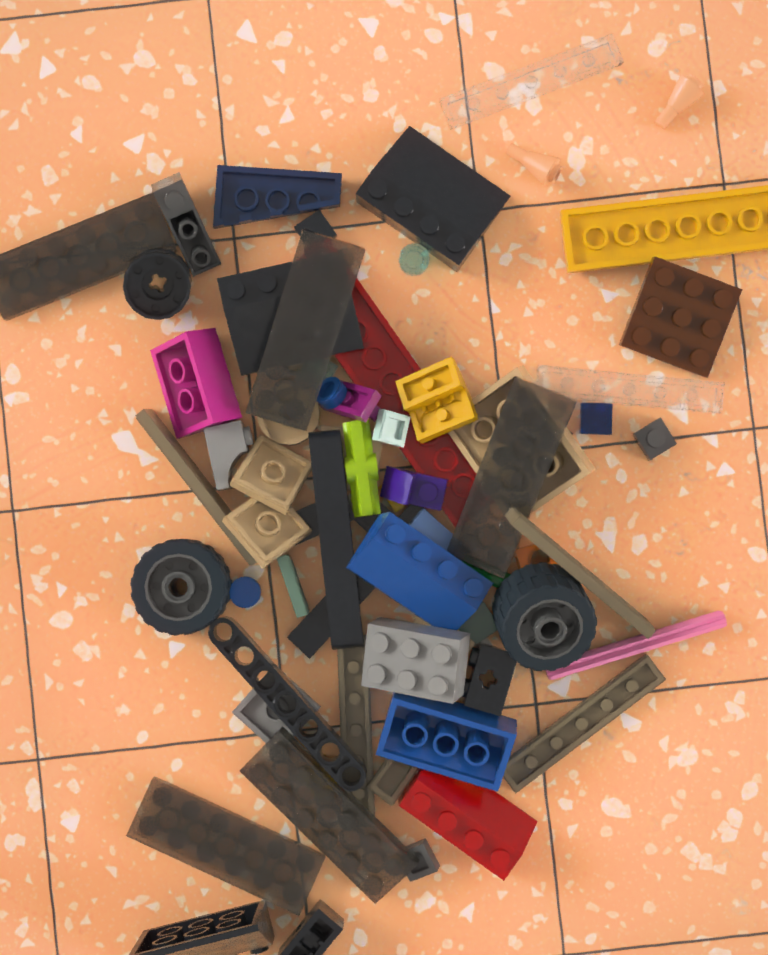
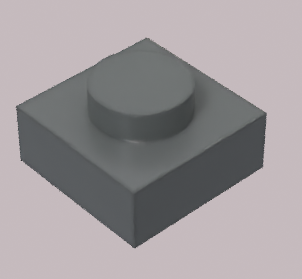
M661 417L632 434L648 461L677 444Z
M426 838L402 847L396 853L410 882L435 873L440 867Z

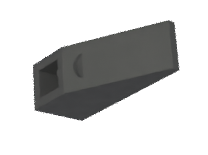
M180 172L151 184L153 194L193 277L221 265L220 259Z

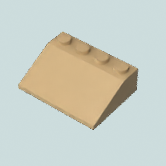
M524 365L516 367L472 399L479 420L448 433L504 514L511 507H515L527 517L596 469Z

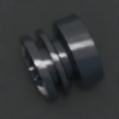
M157 247L144 250L134 257L125 272L123 291L126 301L136 313L145 318L162 320L173 317L183 309L189 299L192 282L189 267L180 255L170 249ZM154 274H157L159 278L165 277L167 279L162 289L158 285H151Z

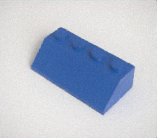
M391 512L378 515L346 566L347 569L431 626L458 630L478 610L493 584L490 580Z
M393 692L375 755L498 792L517 736V720L467 707L459 702L451 704Z

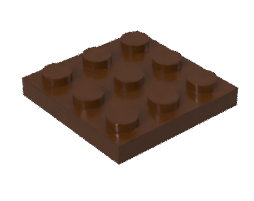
M654 256L651 259L619 346L708 378L743 289Z

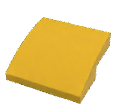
M452 356L395 381L403 408L409 412L417 441L422 444L479 420L465 381Z

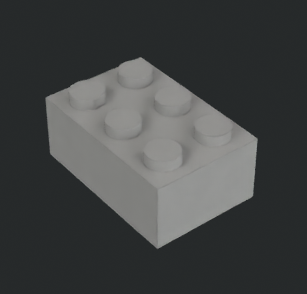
M379 617L367 625L361 686L453 704L464 695L471 633Z

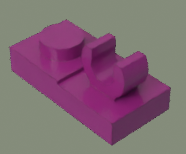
M342 381L347 387V394L339 406L333 409H325L318 403L324 411L367 422L368 418H371V420L376 422L380 409L376 405L382 395L374 389Z

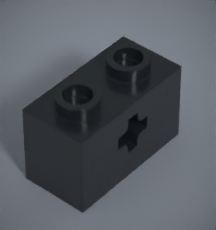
M480 642L478 648H472L468 661V666H472L470 678H465L464 695L462 696L464 697L462 701L464 706L501 716L517 663L505 649ZM489 669L495 680L494 682L489 681L487 686H484L479 676L480 674H486Z
M320 899L282 944L278 955H323L343 930L344 919Z

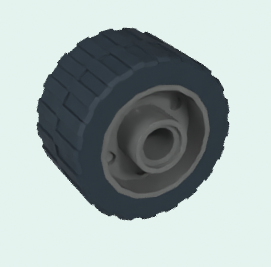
M171 539L166 540L164 543H158L141 556V560L133 570L134 574L130 583L132 593L130 594L135 604V610L138 615H141L144 619L143 621L148 626L151 625L156 631L161 633L165 632L169 635L177 636L180 634L189 635L211 625L213 621L222 615L226 610L227 603L230 601L229 591L232 580L230 579L229 567L226 566L224 558L213 547L205 545L198 540ZM180 578L187 583L188 588L185 595L177 590L176 585Z
M547 562L525 565V567L513 571L509 577L505 578L501 582L499 589L495 592L494 602H492V616L506 652L509 653L515 662L520 663L521 666L531 668L534 671H555L579 660L584 652L590 648L591 642L596 635L597 617L595 609L581 583L560 565L547 564Z

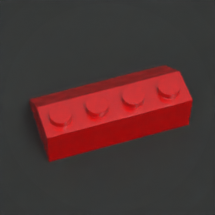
M421 768L398 799L399 806L503 881L523 855L538 822L494 790Z

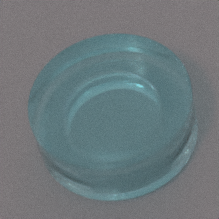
M416 243L408 244L400 251L399 266L405 274L418 276L427 270L430 256L424 246Z

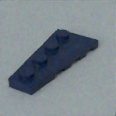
M217 165L213 228L218 229L314 212L319 209L325 210L340 207L342 173Z

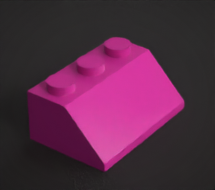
M216 328L186 331L150 350L176 439L204 432L203 428L230 423L242 418Z

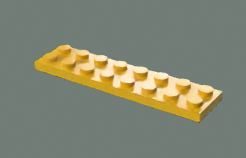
M768 185L563 209L560 211L567 274L650 264L654 256L666 261H677L768 250Z

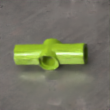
M355 420L342 423L346 456H344L347 483L348 485L350 484L354 517L381 514L377 481H379L376 452L373 453L369 420L367 422Z

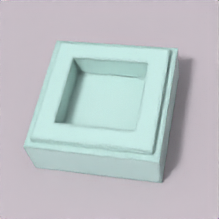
M379 409L372 440L404 448L411 417L386 409Z

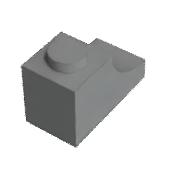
M241 420L203 428L218 491L232 489L230 482L233 469L240 457L250 451L248 445L254 444L250 426L244 427V423Z

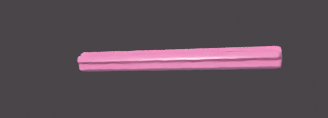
M715 611L656 629V632L649 639L640 634L585 651L579 660L572 662L565 668H558L555 671L545 670L548 679L555 680L721 629L727 626L726 618L722 611Z

